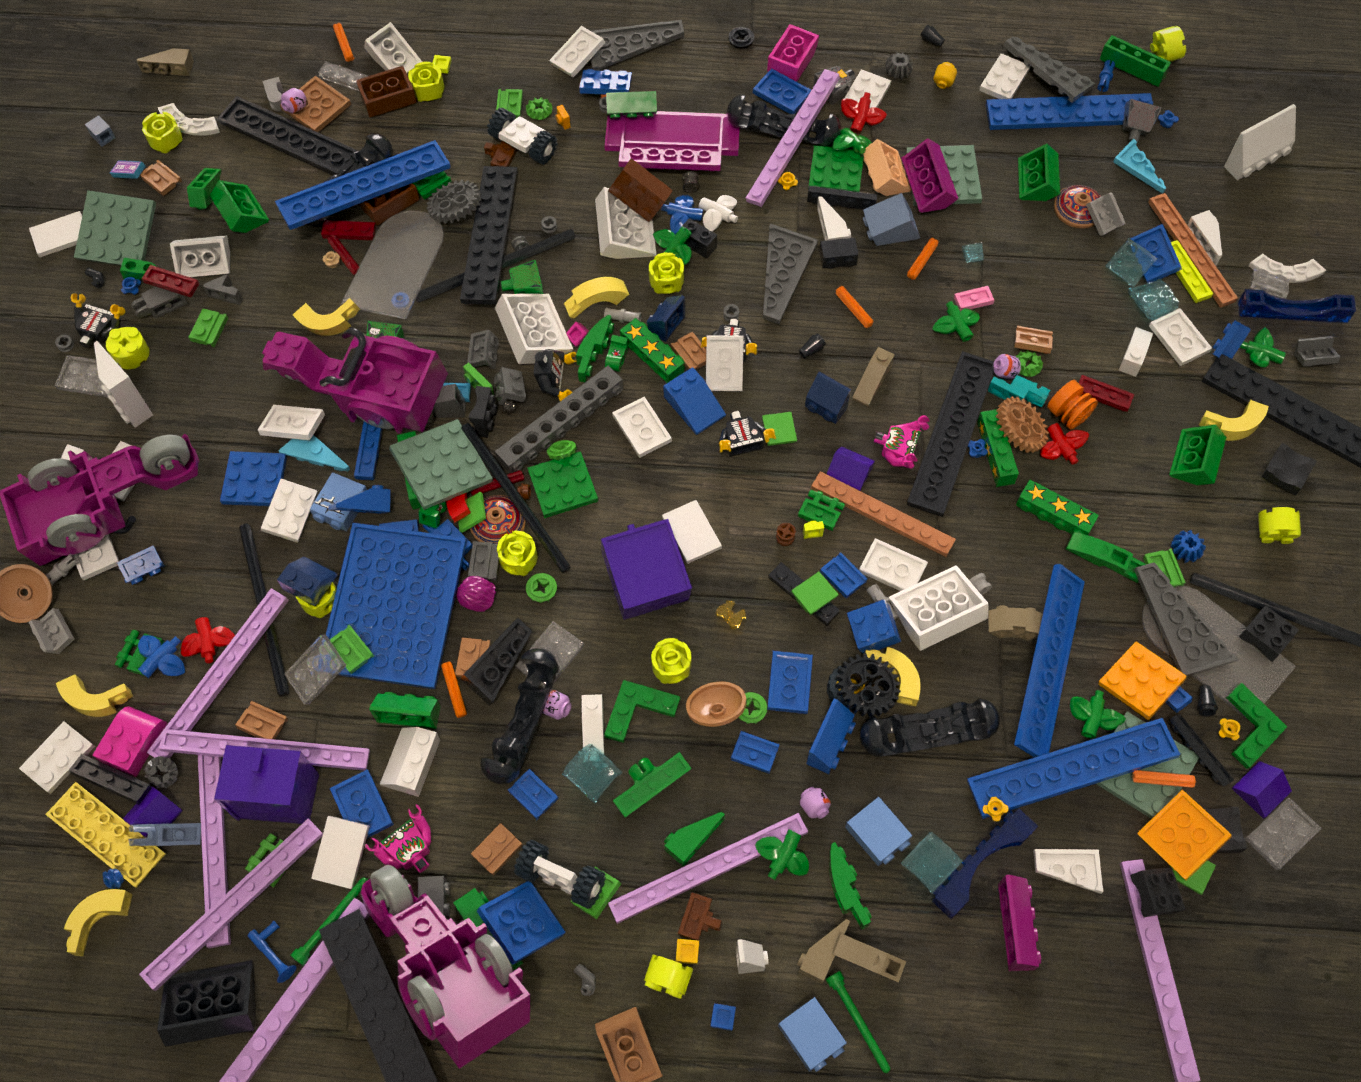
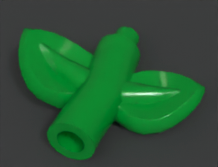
M844 128L841 130V135L835 138L833 149L842 150L852 147L856 153L863 154L866 151V147L872 144V142L867 137L856 135L849 128Z
M682 226L676 234L668 229L653 233L657 244L661 248L666 249L665 253H673L678 259L680 257L684 265L689 262L692 251L684 243L692 234L690 230Z
M952 301L946 304L948 316L938 319L932 330L942 334L956 331L963 342L969 341L974 335L968 326L978 323L979 314L968 308L960 311L957 305L954 306Z
M1266 327L1257 333L1254 342L1249 341L1247 343L1243 341L1239 347L1244 349L1245 353L1250 354V360L1263 368L1269 365V361L1281 364L1286 354L1273 348L1274 340Z
M1099 690L1095 692V696L1091 697L1090 702L1083 697L1077 696L1072 697L1070 700L1072 715L1078 720L1086 721L1081 735L1089 739L1096 737L1099 727L1105 730H1113L1122 725L1126 720L1121 713L1109 708L1104 709V692Z
M788 829L783 843L775 836L765 837L756 842L755 847L758 853L763 858L772 861L769 866L771 871L768 877L776 880L778 874H782L785 868L791 874L798 876L808 873L809 861L806 855L796 850L801 835Z

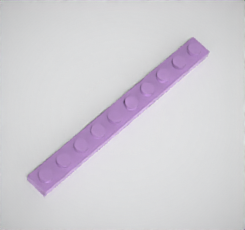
M824 69L746 196L747 202L762 207L839 81V73Z
M272 588L269 590L165 729L192 730L289 601L285 596ZM161 733L147 753L153 757L163 756L170 759L174 752L159 750Z
M163 729L159 750L164 752L216 757L224 756L226 745L301 751L312 766L363 771L367 770L370 750L367 748Z
M198 755L206 913L228 893L224 808L214 800L221 770V757ZM230 923L207 943L208 948L231 944Z
M799 813L608 902L616 923L627 920L761 856L756 850L755 844L762 838L775 836L783 843L788 829L801 836L807 834L808 830Z
M308 818L140 973V976L152 990L156 991L315 844L323 836V833Z
M1143 859L1121 862L1120 867L1175 1082H1199L1200 1077L1158 916L1143 918L1140 894L1130 877L1131 874L1145 870Z
M354 898L340 918L358 909L361 910L366 920L370 915L366 910L365 904ZM324 941L318 946L219 1082H249L333 967V961Z

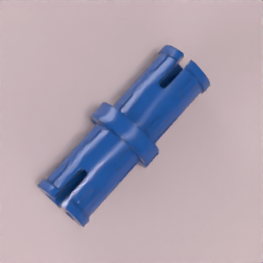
M1111 60L1105 61L1103 71L1100 73L1099 91H1101L1103 86L1102 92H1106L1113 78L1112 72L1115 63L1112 61L1111 66H1109Z

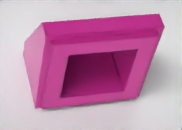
M575 322L566 334L569 340L577 347L582 343L589 331L583 324Z

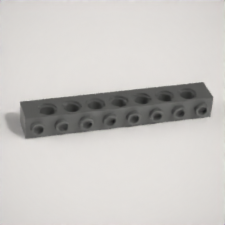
M609 366L605 367L495 451L497 461L509 473L521 470L524 464L534 460L541 451L548 449L558 438L564 437L567 431L577 427L584 418L590 417L597 408L604 406L613 396L619 395L623 389L622 378Z

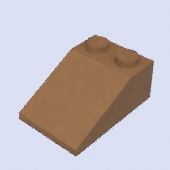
M636 1007L595 1024L596 1033L616 1082H651L663 1077Z

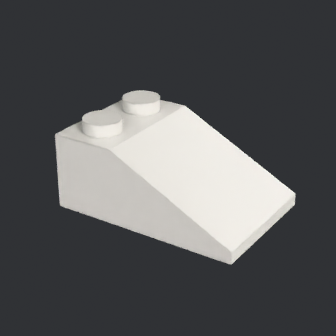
M391 22L365 40L364 48L385 71L404 66L406 73H408L410 69H414V65L422 62Z

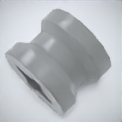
M984 573L975 575L969 580L981 595L987 593L992 588L991 584L985 580L986 576Z

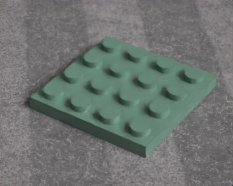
M974 145L940 146L959 198L952 204L981 203L982 194ZM907 147L906 154L915 147ZM911 188L913 206H917V203H916V200H915V197H914V194H913V191H912V188Z
M87 191L74 258L117 266L122 265L124 258L145 261L156 202L148 199Z
M458 419L390 445L389 450L423 510L492 482V476L476 449L462 431V425Z
M1127 711L1124 714L1125 722L1119 725L1114 733L1146 722ZM1174 740L1180 752L1179 758L1141 769V771L1190 775L1199 756ZM1133 772L1096 783L1151 819L1182 789V787L1135 783L1132 780Z

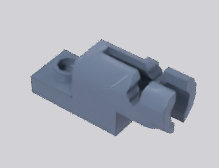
M201 823L135 824L129 827V832H146L148 834L146 838L128 839L129 846L201 844Z

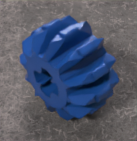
M1183 530L1174 536L1170 547L1173 548V553L1178 555L1177 560L1182 558L1184 563H1187L1189 560L1193 563L1203 556L1206 546L1203 545L1204 539L1198 538L1199 533L1194 535L1192 530L1187 533Z

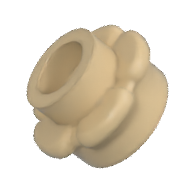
M330 251L323 256V262L329 268H335L340 263L338 253Z

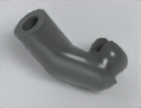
M580 963L575 968L574 973L582 979V995L590 996L596 989V977Z

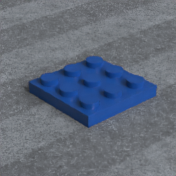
M230 451L220 502L227 505L270 506L280 479L284 477L287 461L286 454Z
M529 881L480 906L477 910V913L502 947L512 965L565 934L558 920Z

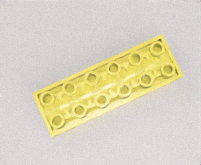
M77 782L46 813L49 818L108 866L119 870L123 878L135 888L138 887L148 873L165 856V853L157 846H129L128 839L145 837L139 832H129L130 825Z

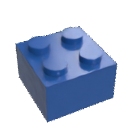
M884 599L847 613L857 647L863 654L866 650H880L901 642L890 605Z

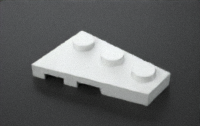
M1035 849L1033 851L1036 873L1100 894L1103 893L1099 850Z

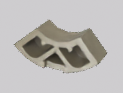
M1003 605L997 606L996 609L988 610L989 633L998 638L1015 637L1027 641L1036 639L1039 635L1043 614L1037 612L1035 608L1024 609L1008 608Z

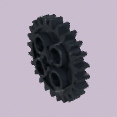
M866 653L862 657L856 654L854 659L850 656L847 662L844 661L837 671L839 675L835 678L838 681L835 688L841 689L837 696L844 697L841 703L848 702L847 709L853 707L854 714L858 710L861 711V717H864L866 713H868L870 718L874 714L878 717L882 712L886 714L889 708L892 709L895 705L894 703L899 699L897 695H899L901 690L897 688L901 682L895 681L899 675L892 674L895 668H888V661L884 664L881 663L882 657L875 660L874 654L870 658L867 657ZM866 670H870L873 675L869 674ZM879 676L881 677V679L876 680V681L872 684V686H871V685H868V684H870L875 678H877V677H879ZM851 679H854L857 684H854ZM863 685H868L861 692L857 694L854 693L855 691L860 690L863 687ZM878 686L883 687L885 691L880 690ZM863 695L867 696L869 701L865 700Z

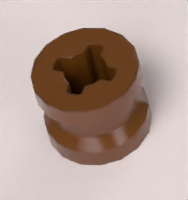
M782 523L777 527L776 541L781 546L791 545L795 540V527L790 523Z

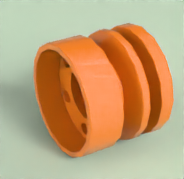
M1075 380L1065 384L1047 405V408L1056 417L1063 414L1061 422L1063 424L1067 423L1066 426L1070 430L1083 423L1098 404L1095 398H1091L1090 393L1082 395L1084 388Z

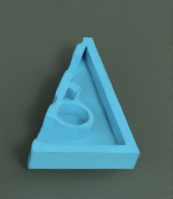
M1133 139L1115 157L1113 162L1163 194L1166 190L1163 180L1161 178L1158 179L1154 173L1155 168L1146 158L1145 153L1138 149L1136 146L1137 141Z
M314 435L310 440L291 439L278 450L279 453L296 457L300 461H308L319 466H331L339 471L348 472L350 470L345 462Z

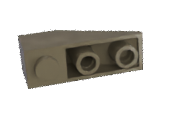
M173 48L139 58L137 63L142 73L190 76L194 60L189 49Z
M841 933L832 952L833 955L896 982H899L906 961Z

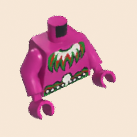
M923 415L918 418V421L893 425L890 427L888 435L877 432L874 442L884 445L882 456L893 467L904 466L911 469L914 467L913 461L917 462L914 451L921 432L919 429L921 427L923 430H927L929 425L926 422L930 420L927 416Z
M416 805L418 813L412 814L410 809H408L411 819L379 843L375 838H371L375 842L373 848H369L365 844V848L369 851H374V855L384 865H392L396 869L403 867L405 870L414 865L419 873L429 867V863L424 857L430 852L428 847L431 844V831L424 816H421L422 811L419 805Z

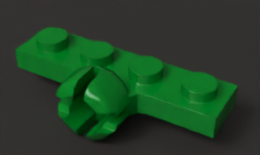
M680 752L659 767L653 766L648 758H643L639 760L638 765L635 763L629 769V775L634 780V785L614 799L613 803L623 817L626 818L692 768Z

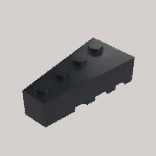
M517 617L460 678L489 706L495 700L532 630Z

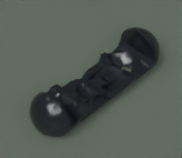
M745 94L734 97L727 107L728 120L735 128L783 138L796 117V114L785 115L779 110L766 106V102L761 100L747 103L745 101ZM830 113L829 118L826 120L815 118L801 142L824 147L833 145L835 138L841 135L840 120L833 113ZM811 131L816 132L815 138L809 137Z
M378 133L368 134L365 136L366 143L364 147L357 152H353L350 160L340 168L338 173L329 177L324 182L366 167L369 160L376 163L392 157L393 148L390 141ZM328 215L326 217L320 218L307 224L311 226L320 225L325 220H327L331 215Z
M542 648L530 649L520 658L521 662L527 666L528 675L526 680L519 684L517 688L520 692V697L515 706V715L508 723L503 736L495 738L492 743L494 760L488 758H481L480 760L482 773L493 783L508 784L519 776V770L522 768L554 684L556 673L559 671L557 659L548 650ZM541 682L546 683L543 689L538 688Z
M977 699L971 704L966 702L954 703L949 707L932 710L926 714H894L885 719H877L873 716L868 718L862 725L860 741L869 754L875 757H882L983 740L992 737L998 731L1000 715L997 708L990 701ZM894 733L896 742L889 743L887 734Z

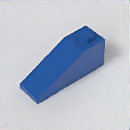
M373 485L370 489L329 505L328 510L375 514L390 512V489H383L384 486Z

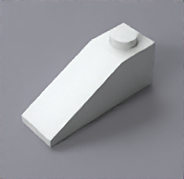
M818 197L817 210L825 241L851 238L850 229H847L846 222L823 197Z
M1208 210L1192 216L1188 227L1216 266L1222 256L1219 223L1216 217Z
M1135 328L1119 371L1137 376L1153 333Z
M602 694L582 695L584 761H604Z
M743 939L737 940L736 958L738 974L764 971L765 965L768 964L767 951H763L762 945Z

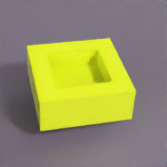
M435 55L433 65L438 66L441 73L448 74L452 62L451 57Z
M810 521L804 524V539L823 537V521Z

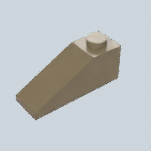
M880 347L877 348L852 400L869 407L892 367L895 354Z
M849 920L843 921L810 947L807 954H801L797 963L800 966L798 973L823 984L835 957L832 952L839 934H845L850 923Z

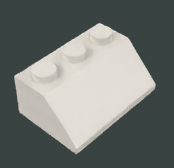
M227 236L175 240L170 243L175 273L187 277L230 273V249Z
M419 727L402 728L380 786L419 797L440 742L437 732Z

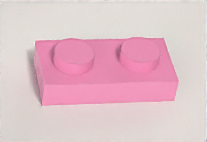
M988 286L954 295V300L960 311L965 308L975 309L994 303V298Z

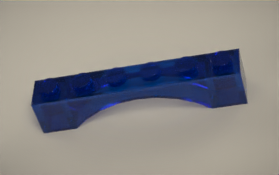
M1245 289L1238 301L1239 315L1245 317L1348 323L1356 312L1354 295L1336 294L1315 300L1294 301L1277 298L1264 290Z
M1020 809L1015 813L1010 811L1003 819L1004 825L1001 828L997 825L989 833L991 838L987 842L983 840L975 848L978 852L973 857L969 854L961 863L964 867L960 871L955 869L947 878L950 882L946 886L941 884L934 891L935 898L932 902L950 919L969 901L970 884L978 865L998 850L1021 846L1038 827Z

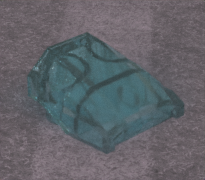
M1128 238L1105 267L1134 287L1157 258Z
M1161 279L1138 287L1128 288L1130 297L1134 299L1138 307L1145 314V317L1153 321L1178 308L1179 301L1175 298L1174 292Z
M588 744L566 765L562 775L596 804L599 796L622 772L592 744Z
M929 832L901 864L911 871L933 894L963 861L938 836Z

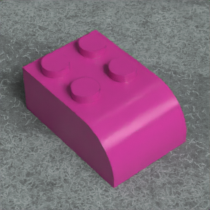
M789 24L768 57L767 71L769 72L772 68L797 82L816 51L819 35Z
M127 706L116 715L93 756L103 764L137 777L150 755L147 751L168 723Z

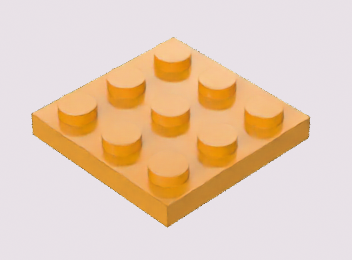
M1135 642L1099 680L1098 685L1144 718L1150 720L1186 680L1187 676L1138 642Z
M1183 790L1137 833L1185 881L1232 837L1221 824Z

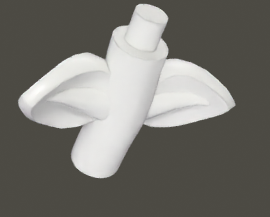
M727 195L720 196L717 202L705 197L702 198L699 208L706 211L703 216L705 228L714 231L719 227L722 219L728 223L730 221L736 223L738 217L731 210L736 206L737 200Z

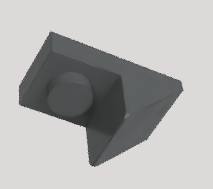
M229 275L221 276L203 285L208 297L240 305L243 301L239 290L232 287Z

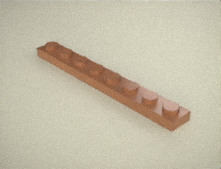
M1163 193L1150 198L1149 205L1173 240L1179 241L1213 292L1212 296L1219 307L1235 303L1238 297L1167 195Z
M821 471L811 486L812 490L816 492L821 491L824 493L823 495L830 498H838L840 502L846 504L845 507L947 557L956 540Z

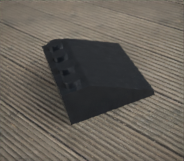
M250 960L171 976L164 983L157 1028L164 1046L253 1031L256 1016L253 961Z

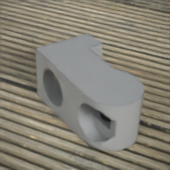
M279 77L264 80V88L272 110L281 111V92L284 91Z

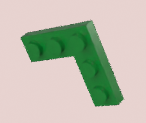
M623 680L604 737L624 743L636 706L675 717L681 697Z
M1240 683L1226 698L1256 726L1232 752V755L1248 769L1287 726L1243 683Z

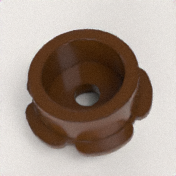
M521 483V486L517 487V491L525 501V499L531 498L530 484Z

